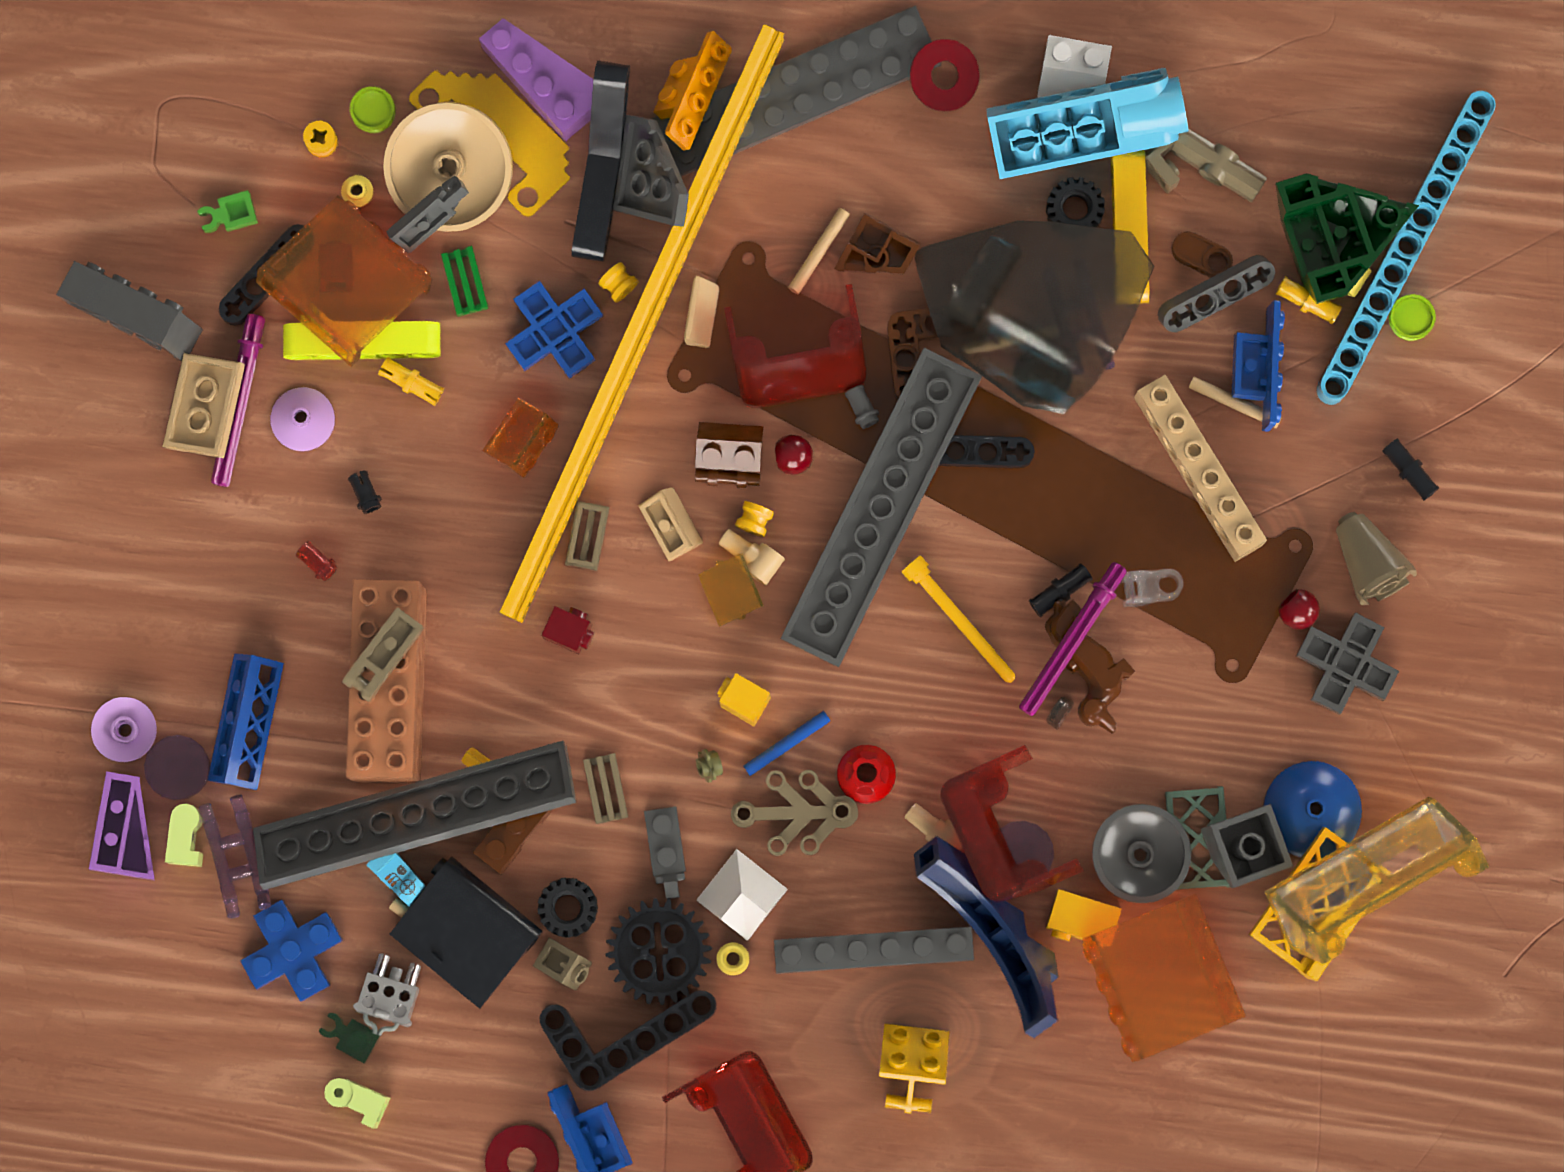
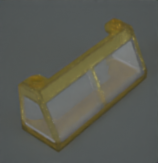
M1427 797L1266 890L1264 893L1290 949L1321 964H1325L1340 955L1344 950L1346 938L1342 929L1452 865L1455 871L1464 877L1475 876L1489 868V865L1477 838L1434 798Z

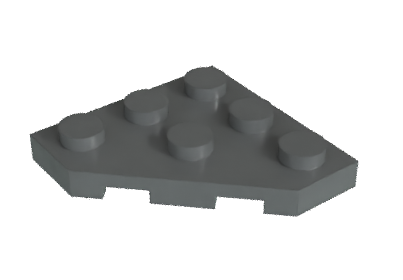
M627 115L613 210L673 226L684 227L689 194L657 120Z

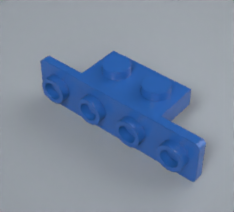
M1273 300L1266 309L1265 335L1237 332L1234 335L1231 398L1263 401L1262 431L1269 432L1276 423L1280 422L1282 412L1281 404L1277 403V392L1281 391L1283 375L1278 372V364L1282 360L1284 344L1279 341V336L1285 322V312L1280 311V300Z
M567 1084L547 1093L550 1099V1107L553 1113L557 1115L563 1129V1137L571 1147L579 1172H614L633 1163L607 1102L580 1114Z

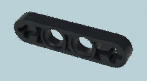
M296 224L288 228L221 300L218 310L226 323L233 326L243 324L246 321V316L253 314L311 252L315 239L308 227ZM305 233L304 239L307 243L304 246L297 244L292 249L293 254L296 255L292 259L288 252L281 247L285 244L290 249L295 243L292 237L295 234L301 236ZM282 255L287 261L285 268L278 272L271 270L269 267L270 259L273 256ZM255 278L263 280L265 284L263 292L258 295H252L247 290L248 283ZM242 291L252 303L248 306L244 301L239 306L241 314L238 317L234 314L228 317V305H238L242 300L238 294Z
M954 435L950 443L958 442L963 445L964 455L960 459L954 460L949 458L945 452L939 466L1024 468L1032 462L1035 451L1032 443L1022 437ZM990 443L995 446L997 455L994 459L987 461L980 458L978 449L982 444ZM1001 443H1006V450L1009 451L1016 450L1019 444L1023 445V449L1029 451V455H1025L1023 461H1017L1016 455L1006 454L1007 461H1000L1002 455Z

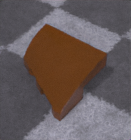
M865 213L834 269L838 271L905 274L921 243Z

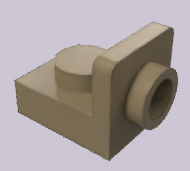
M1174 142L1150 148L1145 152L1148 155L1145 158L1146 169L1167 194L1176 188L1180 181L1178 177L1180 173L1175 164L1169 159L1166 161L1163 159L1171 151Z
M549 938L534 962L533 967L561 984L577 990L580 984L586 980L592 962Z

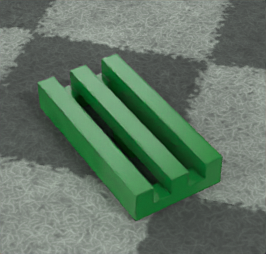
M469 246L463 250H454L452 253H442L441 256L457 317L489 309L473 247ZM467 256L480 304L474 305L462 259ZM452 260H456L468 305L465 308L461 306L450 263Z

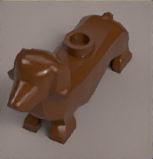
M1059 600L1055 601L1054 614L1045 624V630L1056 647H1058L1082 610L1074 600H1071L1065 607L1062 606ZM1086 635L1065 668L1072 674L1077 671L1088 684V693L1078 707L1080 720L1089 727L1099 725L1113 734L1116 730V722L1108 712L1107 706L1119 696L1122 679L1127 680L1135 670L1124 658L1117 664H1114L1110 652Z

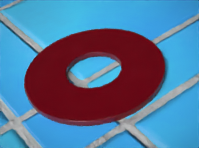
M951 39L932 41L923 46L912 61L910 68L912 90L920 102L933 110L953 111L963 107L972 99L979 85L980 72L977 60L970 49L958 41ZM942 61L952 63L958 72L956 84L947 90L938 88L932 80L934 66Z
M529 1125L511 1126L501 1131L491 1141L485 1156L486 1172H511L508 1167V1157L513 1150L520 1147L527 1148L535 1154L537 1162L533 1172H558L559 1155L552 1139L542 1130Z

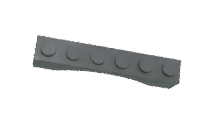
M972 927L774 940L776 974L974 960Z

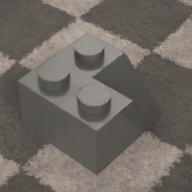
M1271 804L1201 828L1211 859L1231 888L1293 867Z

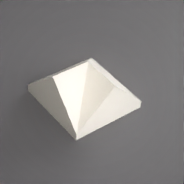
M736 849L696 901L748 941L788 889Z

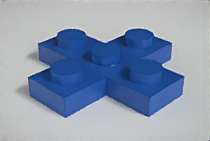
M540 281L513 299L531 326L505 344L524 371L550 353L569 379L596 361L578 335L603 317L602 312L585 288L560 306H557Z
M280 900L253 916L269 944L240 960L255 989L258 990L285 974L300 1002H303L330 986L315 957L341 943L343 939L328 912L298 927L284 900Z

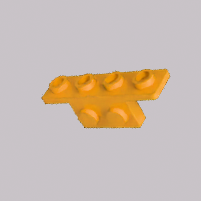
M715 31L707 32L697 56L680 59L673 63L664 88L658 95V101L653 111L660 119L670 118L665 134L683 151L691 148L732 51V48Z

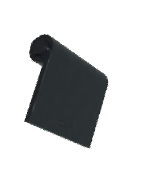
M443 857L431 871L434 875L432 880L390 932V935L481 1009L519 959L539 939L543 931L454 857L449 858L448 861Z

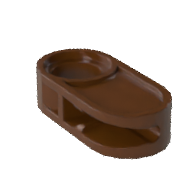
M1190 231L1182 232L1174 239L1171 249L1175 260L1199 273L1212 278L1232 267L1233 258L1230 251L1211 240ZM1213 254L1222 255L1226 260L1225 268L1220 271L1211 269L1208 265V258Z

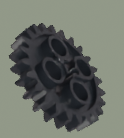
M654 898L652 908H648L644 901H640L641 911L636 912L635 909L629 907L628 910L631 915L629 919L619 915L618 919L623 924L621 929L611 927V930L617 937L616 939L606 941L609 945L614 946V951L606 953L605 956L615 958V963L611 964L608 970L619 971L614 982L617 983L625 980L627 983L623 988V992L626 993L634 988L635 1000H638L642 994H646V1002L651 1004L654 996H658L660 1005H664L666 996L670 995L671 999L676 1003L678 1002L677 992L681 991L685 996H689L687 988L689 984L697 988L700 987L695 977L697 975L707 976V973L701 969V965L711 964V960L703 957V953L712 950V946L703 945L702 941L710 935L709 933H699L698 930L703 926L704 922L698 921L693 924L691 921L695 915L693 910L686 915L682 914L684 904L682 903L674 910L672 909L671 899H667L664 907H660L658 899ZM656 922H659L661 926V945L663 948H668V954L662 956L664 973L662 981H659L657 978V958L654 955H650V949H655L656 947L654 924ZM671 925L680 926L684 932L682 940L675 944L668 942L665 937V931ZM639 927L647 928L651 934L649 942L643 946L636 945L632 938L633 932ZM676 957L683 959L686 965L684 973L677 977L670 975L667 970L669 961ZM641 960L650 961L653 967L652 974L645 979L637 977L634 971L635 965Z

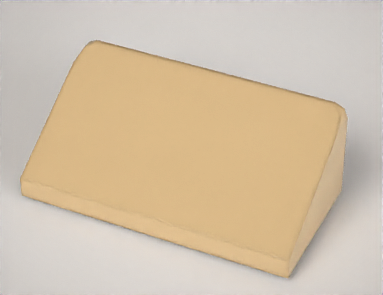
M695 276L693 279L684 341L686 345L708 348L711 342L719 286L699 276Z
M672 487L657 492L638 505L668 561L676 559L703 543Z

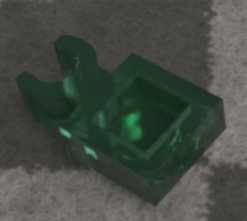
M329 1013L327 1016L336 1022V1028L331 1032L320 1028L319 1033L327 1038H339L340 1041L336 1046L337 1049L366 1064L381 1036L373 1034V1029L355 1019H351L349 1025L346 1026L338 1014Z

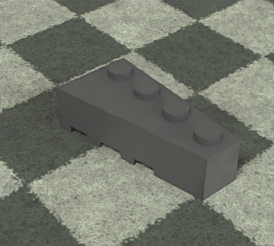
M76 261L73 262L56 294L69 305L105 323L109 320L112 326L130 336L136 333L135 336L160 351L164 348L181 362L184 353H191L203 329L182 313L184 308L169 299L162 303L156 300L157 294L142 286L137 291L130 287L131 282L119 275L114 274L112 278L103 275L105 270L91 262H88L86 266Z

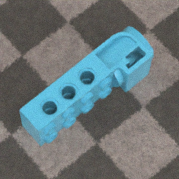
M1160 68L1122 76V80L986 108L999 178H1009L1160 147L1175 142L1179 139V133L1189 132L1179 78H1168L1166 68Z

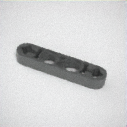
M1262 255L1252 256L1163 303L1158 310V320L1170 332L1182 331L1269 285L1275 277V268L1266 257ZM1262 267L1260 270L1261 274L1256 276L1257 268ZM1244 274L1246 275L1245 279L1248 281L1247 283L1242 278V275ZM1230 280H1237L1238 284L1235 290L1230 293H1224L1225 284ZM1208 294V303L1204 307L1196 308V300L1201 295ZM1185 305H1187L1191 310L1190 313L1187 312L1188 309L1185 307ZM1177 311L1176 319L1171 321L1172 313Z

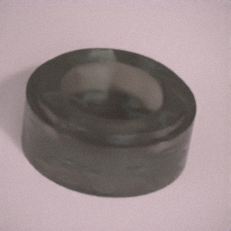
M1065 696L1061 697L1051 710L1046 720L1047 724L1056 730L1059 729L1073 708L1074 702Z

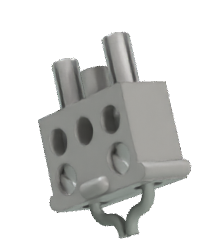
M384 954L378 955L373 974L367 972L358 1003L353 1005L358 1013L363 1014L364 1022L372 1027L373 1034L381 1036L384 1031H394L399 1025L405 1027L412 1025L410 1019L419 993V988L415 986L421 969L419 964H416L415 967V963H410L405 982L402 983L399 982L403 972L400 968L392 967L389 978L384 977L390 957L388 955L384 957ZM372 984L379 985V989L376 992H370ZM390 988L394 989L393 996H385L386 990ZM404 993H409L410 999L406 1002L401 1001V996ZM368 1016L395 1024L391 1027H381L378 1030L376 1024L370 1021Z

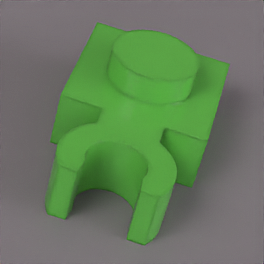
M249 190L219 198L220 208L214 209L205 206L197 210L200 217L211 215L213 218L210 224L202 226V230L205 233L216 231L220 224H224L227 232L258 223Z

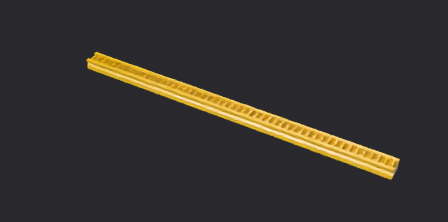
M763 25L689 189L684 227H672L500 610V613L508 618L523 623L784 42L783 32L776 31L767 25Z

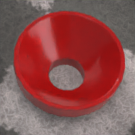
M856 746L847 751L838 764L837 781L839 787L847 797H850L857 803L872 804L879 802L891 792L895 784L896 768L894 762L883 749L877 746ZM869 763L875 767L877 775L872 782L865 783L858 779L857 769L860 765Z

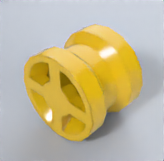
M314 121L305 128L303 140L311 154L322 158L334 153L338 146V138L333 128L327 122Z
M619 262L603 275L598 284L602 289H608L611 293V298L617 303L632 292L638 285L639 280L635 276H630L626 272V266Z
M744 501L742 505L744 512L742 517L736 520L735 526L753 535L765 537L767 532L765 528L766 523L772 519L774 512L761 505Z

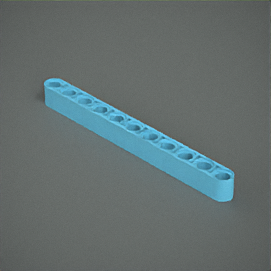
M1486 91L1472 93L1459 112L1412 203L1419 205V207L1395 235L1318 383L1317 395L1323 403L1334 405L1341 402L1351 388L1495 110V100L1490 93ZM1475 102L1481 103L1485 107L1486 113L1483 115L1473 112L1471 104ZM1457 131H1467L1471 136V142L1465 143L1459 140ZM1442 159H1453L1457 164V169H1446L1442 164ZM1432 185L1438 186L1443 196L1441 198H1433L1428 193V187ZM1416 213L1425 215L1428 219V225H1417L1413 220V215ZM1407 241L1411 243L1414 252L1412 254H1404L1399 249V242ZM1384 270H1395L1399 275V281H1388L1384 276ZM1371 297L1381 298L1385 308L1379 311L1373 309L1369 299ZM1355 326H1366L1370 331V337L1365 339L1358 337L1355 333ZM1350 353L1353 355L1356 362L1353 367L1343 365L1340 361V354ZM1327 381L1337 382L1341 387V393L1338 395L1328 393L1325 383Z

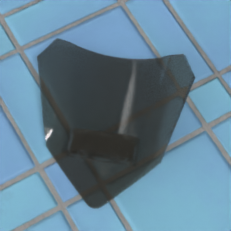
M1014 221L925 246L915 256L916 268L941 347L965 362L1023 407L1065 414L1074 403L1088 393L1111 362L1132 323L1155 267L1131 231L1047 221Z

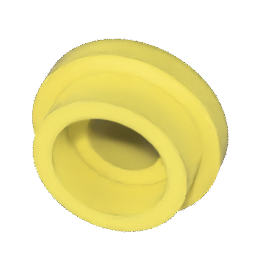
M354 175L344 181L341 194L349 206L359 208L367 205L372 200L374 190L371 182L366 177ZM355 186L363 188L362 193L358 196L351 194L352 188Z
M727 943L717 953L718 967L728 975L741 974L748 967L749 953L739 943ZM730 953H737L739 955L738 964H728L727 956Z

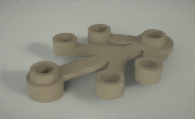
M775 770L767 775L766 784L771 790L778 791L792 806L754 807L750 802L740 801L731 810L732 821L741 828L750 827L755 821L793 820L778 836H774L768 841V851L774 856L783 855L787 850V845L812 819L826 820L813 835H807L801 840L800 848L806 855L816 854L820 844L836 827H850L858 817V807L855 801L847 796L835 797L818 781L817 774L812 770H805L800 774L799 784L803 789L811 790L826 806H811L786 782L784 774ZM806 774L813 775L815 778L814 784L811 786L804 785L802 782L803 776ZM771 776H781V785L778 787L772 786L769 782ZM845 806L848 809V815L844 818L838 817L835 813L836 808ZM741 808H747L750 811V817L747 820L738 818L737 814ZM808 839L814 840L816 842L815 850H805L804 842ZM774 840L783 842L784 847L782 851L774 852L771 849V844Z

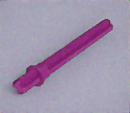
M248 314L246 316L242 339H238L237 342L240 344L237 362L245 364L225 457H216L211 483L217 486L228 487L230 485L259 349H263V344H260L265 318L257 314Z
M1116 562L1111 563L1100 582L1093 583L1092 587L1094 589L1089 595L1087 602L1019 705V708L1024 713L1030 716L1035 715L1103 608L1106 607L1110 599H1115L1116 594L1114 591L1127 572L1120 564Z

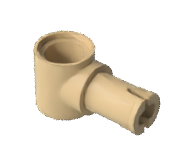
M730 529L725 532L719 541L721 547L741 560V564L744 566L743 570L748 575L765 586L785 560L783 556L764 543L760 545L757 543L752 544Z
M917 803L911 807L904 817L926 835L925 839L927 841L938 836L958 850H961L970 839V836L949 819L946 821L943 819L938 820Z

